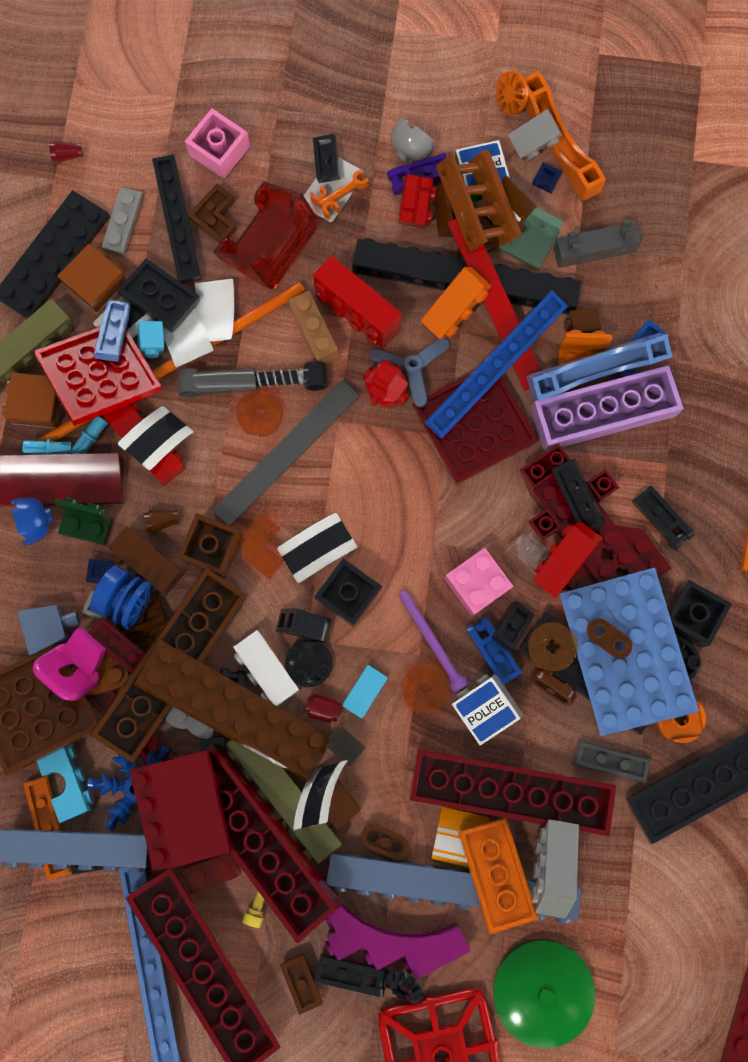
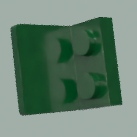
M64 497V500H55L54 504L65 511L58 534L106 546L113 518L107 515L106 510L93 503H87V506L79 504V501Z

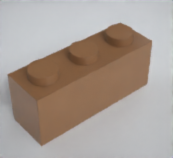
M310 291L289 299L290 311L316 362H324L326 365L339 360L338 348Z

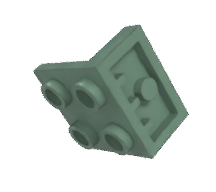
M536 207L523 222L526 227L521 231L522 235L511 244L500 246V250L538 270L558 237L564 221Z

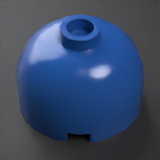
M24 497L11 500V504L17 506L12 511L19 536L23 535L26 540L21 541L23 546L34 544L46 537L49 532V523L53 522L50 508L45 509L43 504L36 498Z

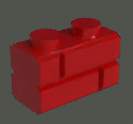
M410 174L406 175L398 224L424 228L426 223L431 222L433 210L429 209L430 200H434L436 194V186H433L434 179Z

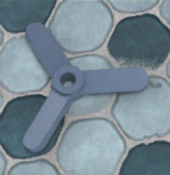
M438 339L416 356L413 355L407 358L379 349L371 350L369 357L371 360L379 363L387 360L395 367L398 365L402 367V370H404L409 379L413 402L416 406L423 407L427 404L428 398L422 376V368L447 351L449 341L447 339Z

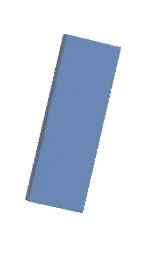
M115 300L107 301L94 352L95 359L119 362L131 312V303Z

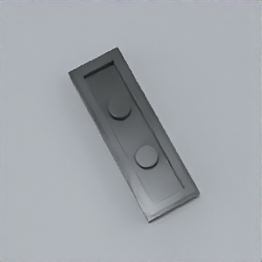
M578 740L573 761L574 765L642 783L647 782L651 763L649 758Z

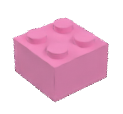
M211 108L185 140V145L190 157L225 179L250 148V141L247 131Z
M486 548L449 572L444 578L471 617L514 587Z

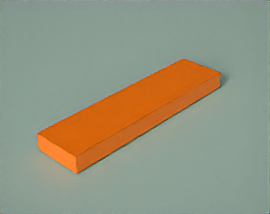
M44 776L23 783L34 829L63 831L62 823H59L51 802L55 795L50 776ZM44 864L47 881L72 873L71 865H69V869H53V864Z

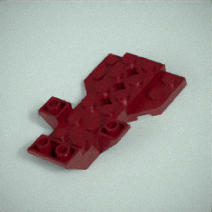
M559 444L520 469L531 497L542 510L540 514L528 521L541 541L555 533H558L563 540L564 537L561 534L569 524L574 525L577 523L552 472V469L570 460ZM604 469L588 480L587 484L607 524L593 530L603 539L567 585L569 589L575 590L615 579L616 570L622 571L624 576L655 568L659 578L672 569L644 530L615 525L599 504L620 488L609 472ZM602 551L610 554V561L601 558V555H603Z

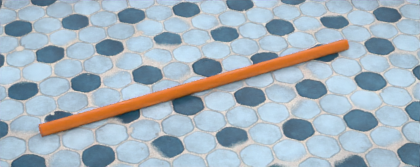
M298 282L235 320L232 336L288 303L289 299L303 294L305 290L302 284ZM224 340L212 341L210 343L214 347ZM170 359L153 369L152 372L157 380L179 367H175L173 359ZM68 420L35 441L47 442V439L49 441H58L91 420L73 426L71 420Z

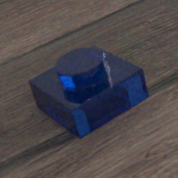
M542 162L532 185L552 194L563 171Z
M89 559L86 582L98 584L104 574L114 566L115 562L111 560Z

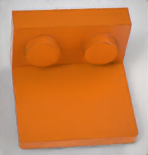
M571 330L566 332L557 348V366L606 350L612 340V334H606L603 331L582 333L580 330Z

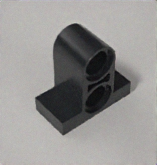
M298 608L281 609L276 632L327 643L332 619L308 613L306 610Z

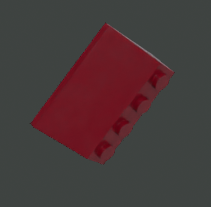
M209 750L147 763L130 769L152 871L172 868L232 851Z

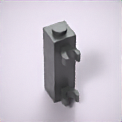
M632 220L623 221L621 225L583 233L578 231L570 232L568 236L556 238L553 250L557 266L562 268L634 253L642 243V232L640 229H637L636 222H632Z

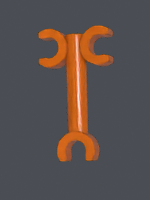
M358 170L353 174L352 181L328 196L325 187L320 186L321 196H315L311 192V201L319 205L323 210L324 217L329 220L330 213L328 210L333 209L337 214L340 213L339 205L335 201L356 188L366 189L369 186V179L366 178L359 181L363 175L362 171Z

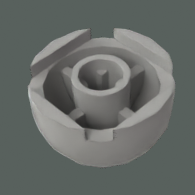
M400 118L391 133V143L397 151L395 156L405 163L407 160L416 162L427 158L436 146V143H432L434 140L416 125L414 127L407 126L409 121Z

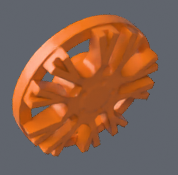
M512 70L502 73L499 76L500 79L495 84L497 86L495 100L499 101L497 106L506 115L519 114L525 109L528 102L527 82L518 71Z

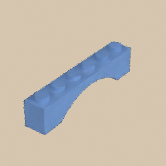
M656 333L527 375L526 378L532 398L539 401L561 394L588 381L616 372L650 365L673 356L668 335Z

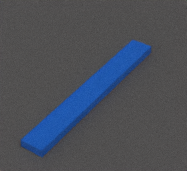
M551 290L424 423L442 439L559 317L568 305Z

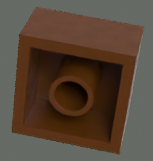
M196 513L177 558L202 570L208 568L216 575L226 579L244 535L241 530Z

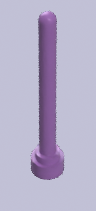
M406 590L400 591L399 597L450 678L448 680L450 682L449 687L453 693L460 691L469 685L470 682L465 675L462 676L461 673L456 671Z

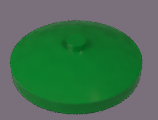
M534 939L517 945L502 959L494 976L493 1000L501 1022L516 1039L532 1047L555 1048L574 1040L589 1023L595 1005V987L588 967L571 948L554 940Z

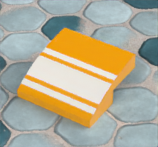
M441 807L431 860L469 869L458 832L489 823L490 817Z

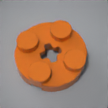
M696 701L699 712L686 715V720L682 722L683 725H679L675 718L656 722V726L666 739L677 743L691 742L699 737L698 735L706 725V714L703 706Z

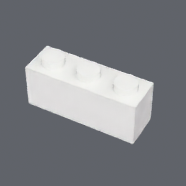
M258 630L233 647L236 651L234 654L235 659L241 666L244 664L250 671L247 676L254 686L260 685L264 691L261 696L265 700L280 706L301 691Z

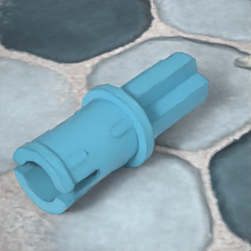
M100 416L94 418L86 430L81 431L82 435L71 448V453L86 454L94 442H98V436L109 423Z
M47 439V442L25 440L23 441L22 451L29 454H71V442L49 441V439Z

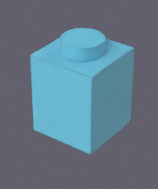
M139 321L137 338L138 349L141 354L146 358L162 356L164 350L162 321Z

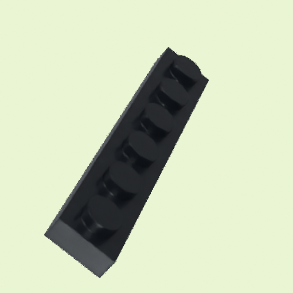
M171 154L153 158V166L178 281L184 284L202 280L175 156Z

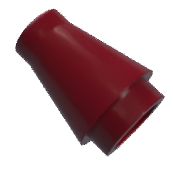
M60 140L49 142L51 161L59 163L83 157L81 143Z

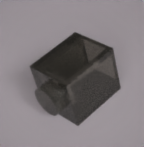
M345 728L341 731L336 729L327 739L330 742L328 748L341 760H348L346 764L349 767L366 748Z

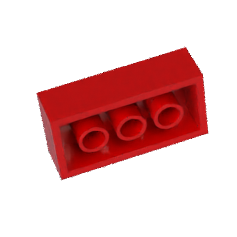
M332 255L313 274L316 298L323 304H329L338 317L347 319L349 325L356 332L361 331L367 336L366 339L373 346L376 347L378 345L381 349H384L401 330L402 313Z

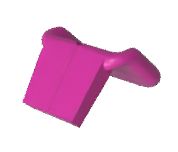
M79 627L66 644H60L39 657L33 664V672L58 697L68 701L77 700L98 684L100 679L98 669L106 648L92 638L83 628ZM75 664L78 667L71 677H64L59 673V668Z

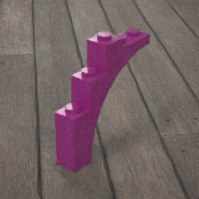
M344 904L325 920L329 927H334L333 930L328 932V940L325 941L330 955L333 956L335 954L338 961L366 947V950L363 952L369 965L374 964L376 970L405 956L402 963L406 972L409 975L413 973L416 980L470 952L469 946L457 923L436 931L399 933L379 928L364 921Z

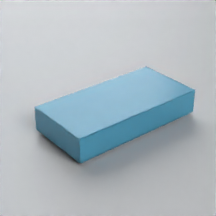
M367 665L342 706L362 719L388 677Z

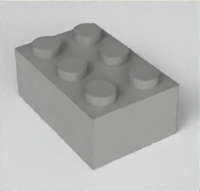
M548 819L545 828L540 829L539 839L536 838L534 853L538 854V863L535 862L533 868V878L537 879V885L533 887L531 899L532 903H535V913L566 918L577 900L579 824Z

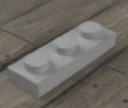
M120 187L101 246L104 252L125 256L144 197L142 192Z

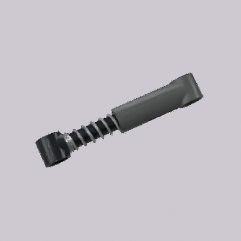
M316 361L304 364L302 369L296 368L294 371L290 369L282 371L280 369L274 372L272 369L271 372H266V370L258 372L256 368L199 371L186 368L177 372L178 395L186 398L198 397L201 394L257 391V386L261 388L268 386L270 388L273 385L277 387L284 385L287 387V385L295 386L299 384L300 386H305V389L310 391H320L328 387L327 365L324 362Z

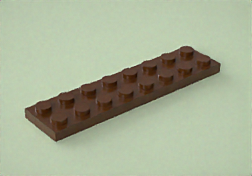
M162 640L157 642L133 684L305 781L311 780L330 738L329 735Z

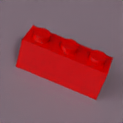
M581 521L574 525L569 524L561 534L564 537L561 543L556 542L548 551V554L551 555L546 562L543 560L535 569L537 575L532 581L554 598L563 592L603 539Z

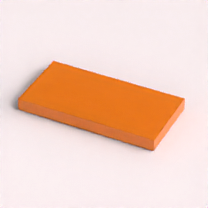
M507 818L459 831V838L489 935L539 920L537 913H535L534 903L531 901V893Z

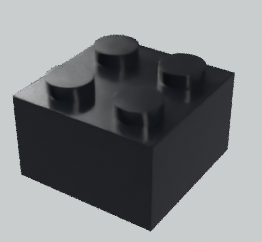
M343 558L317 592L315 600L354 628L379 595L382 586Z
M687 580L679 585L667 609L675 633L698 647L704 648L711 645L732 603L695 582Z

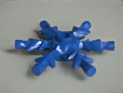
M161 744L155 755L152 751H149L148 763L161 761L170 749L166 745ZM119 754V757H113V760L122 766L118 769L119 771L126 772L125 780L119 781L115 775L112 780L109 776L102 773V780L89 778L87 788L101 789L100 796L112 791V796L117 791H121L124 794L122 801H115L119 806L107 811L108 814H112V817L105 824V828L111 832L119 821L123 825L126 824V813H132L130 805L137 803L130 775V769L135 767L137 761L132 763Z

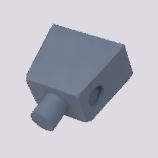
M57 605L17 611L29 655L40 652L58 642L61 644L68 642L71 637L69 628L81 625L77 611L65 614L63 607Z

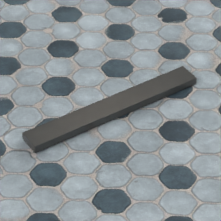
M342 380L213 509V512L228 526H232L359 398V395Z

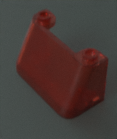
M263 181L254 196L255 205L259 209L256 216L236 244L230 239H224L218 244L213 253L222 262L266 288L273 289L280 283L316 231L318 218L302 193Z

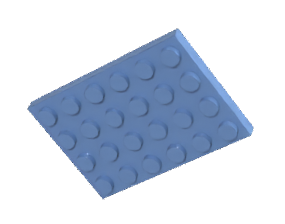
M655 568L560 593L601 736L699 712ZM598 618L608 621L630 638L633 646L631 653L622 659L611 656L590 640L587 635L588 624ZM597 626L594 630L595 634L598 636L603 635L604 628ZM618 641L615 643L616 650L622 651L625 648L623 642Z

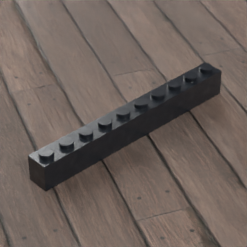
M370 238L357 239L352 261V272L355 274L443 291L448 288L462 269L467 267L463 257L458 255L451 257L442 255L437 251L425 252L420 251L416 247L404 248L394 243H378ZM504 264L493 265L511 304L535 308L553 290L568 305L561 314L569 315L570 311L576 310L581 287L580 281H576L571 277H555L550 273H534L525 268L513 269Z

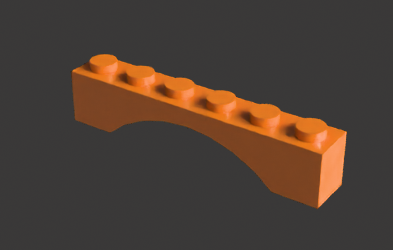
M537 71L525 77L528 86V102L525 110L530 119L546 109L551 112L562 136L558 138L560 141L550 147L549 150L579 199L583 202L601 193L606 178L596 161L588 157L568 133L557 111L551 89L540 71Z

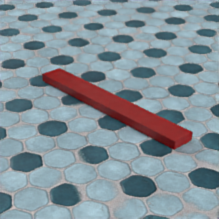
M454 219L448 222V226L466 266L472 267L491 285L487 290L489 294L483 300V303L502 342L519 324V321L484 245L473 252H469L458 221ZM531 347L512 365L523 390H529L526 376L541 371Z

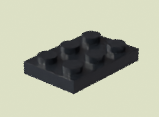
M147 258L144 259L117 290L118 295L153 320L162 321L163 327L172 333L200 301L198 294Z

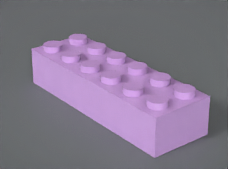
M668 365L534 401L530 410L543 451L547 452L557 444L565 447L673 418L684 408Z

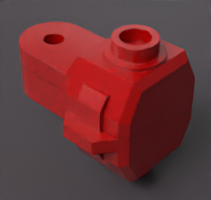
M384 360L382 363H378L374 369L369 367L363 376V379H365V389L371 399V405L374 407L377 404L386 408H395L398 404L403 406L410 396L407 393L408 383L402 373V367L399 365L395 367L387 360Z

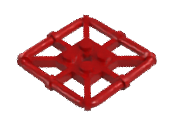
M476 988V990L462 989L436 996L428 994L426 998H422L417 1004L405 1002L392 1005L385 1010L381 1009L378 1014V1028L385 1062H440L439 1059L434 1058L438 1054V1050L449 1053V1056L445 1057V1062H469L468 1055L488 1051L490 1062H500L497 1049L499 1041L494 1035L488 1003L483 995V991L479 988ZM470 999L456 1024L439 1027L435 1007ZM478 1005L485 1041L465 1045L462 1030ZM429 1009L433 1029L415 1033L393 1018V1016ZM389 1026L413 1042L415 1057L395 1061Z

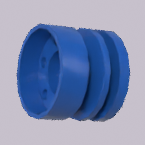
M112 566L98 583L90 602V609L104 618H108L113 614L114 623H121L122 627L131 629L146 611L154 586L148 581L143 582L140 577H135L131 581L132 575L130 572L118 566Z

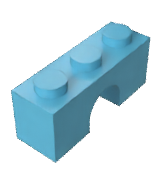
M73 744L37 761L42 776L52 775L57 772L65 778L66 787L64 792L60 796L51 799L59 823L69 821L94 810L92 805L94 804V797L92 792L86 789L84 783L86 776L82 767L77 765L75 760L77 752Z

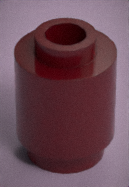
M314 694L313 698L308 697L305 711L309 712V718L331 723V721L337 722L342 703L336 702L337 699Z

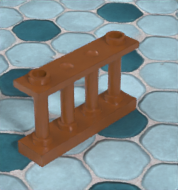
M482 150L468 161L467 164L457 165L454 155L450 154L436 165L469 252H473L487 243L488 238L498 237L501 246H504L522 235L489 150ZM473 173L477 185L466 186L461 174ZM481 194L485 206L474 208L470 196ZM489 215L494 228L483 230L478 217Z

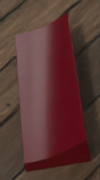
M119 453L0 456V507L16 506L11 504V500L24 497L36 498L43 506L56 505L54 504L55 500H64V497L75 499L82 505H87V503L96 505L123 504L124 459Z

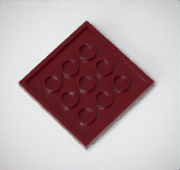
M469 375L428 395L427 404L423 407H418L415 403H412V407L456 485L531 447L539 441L502 376L442 439L424 422Z

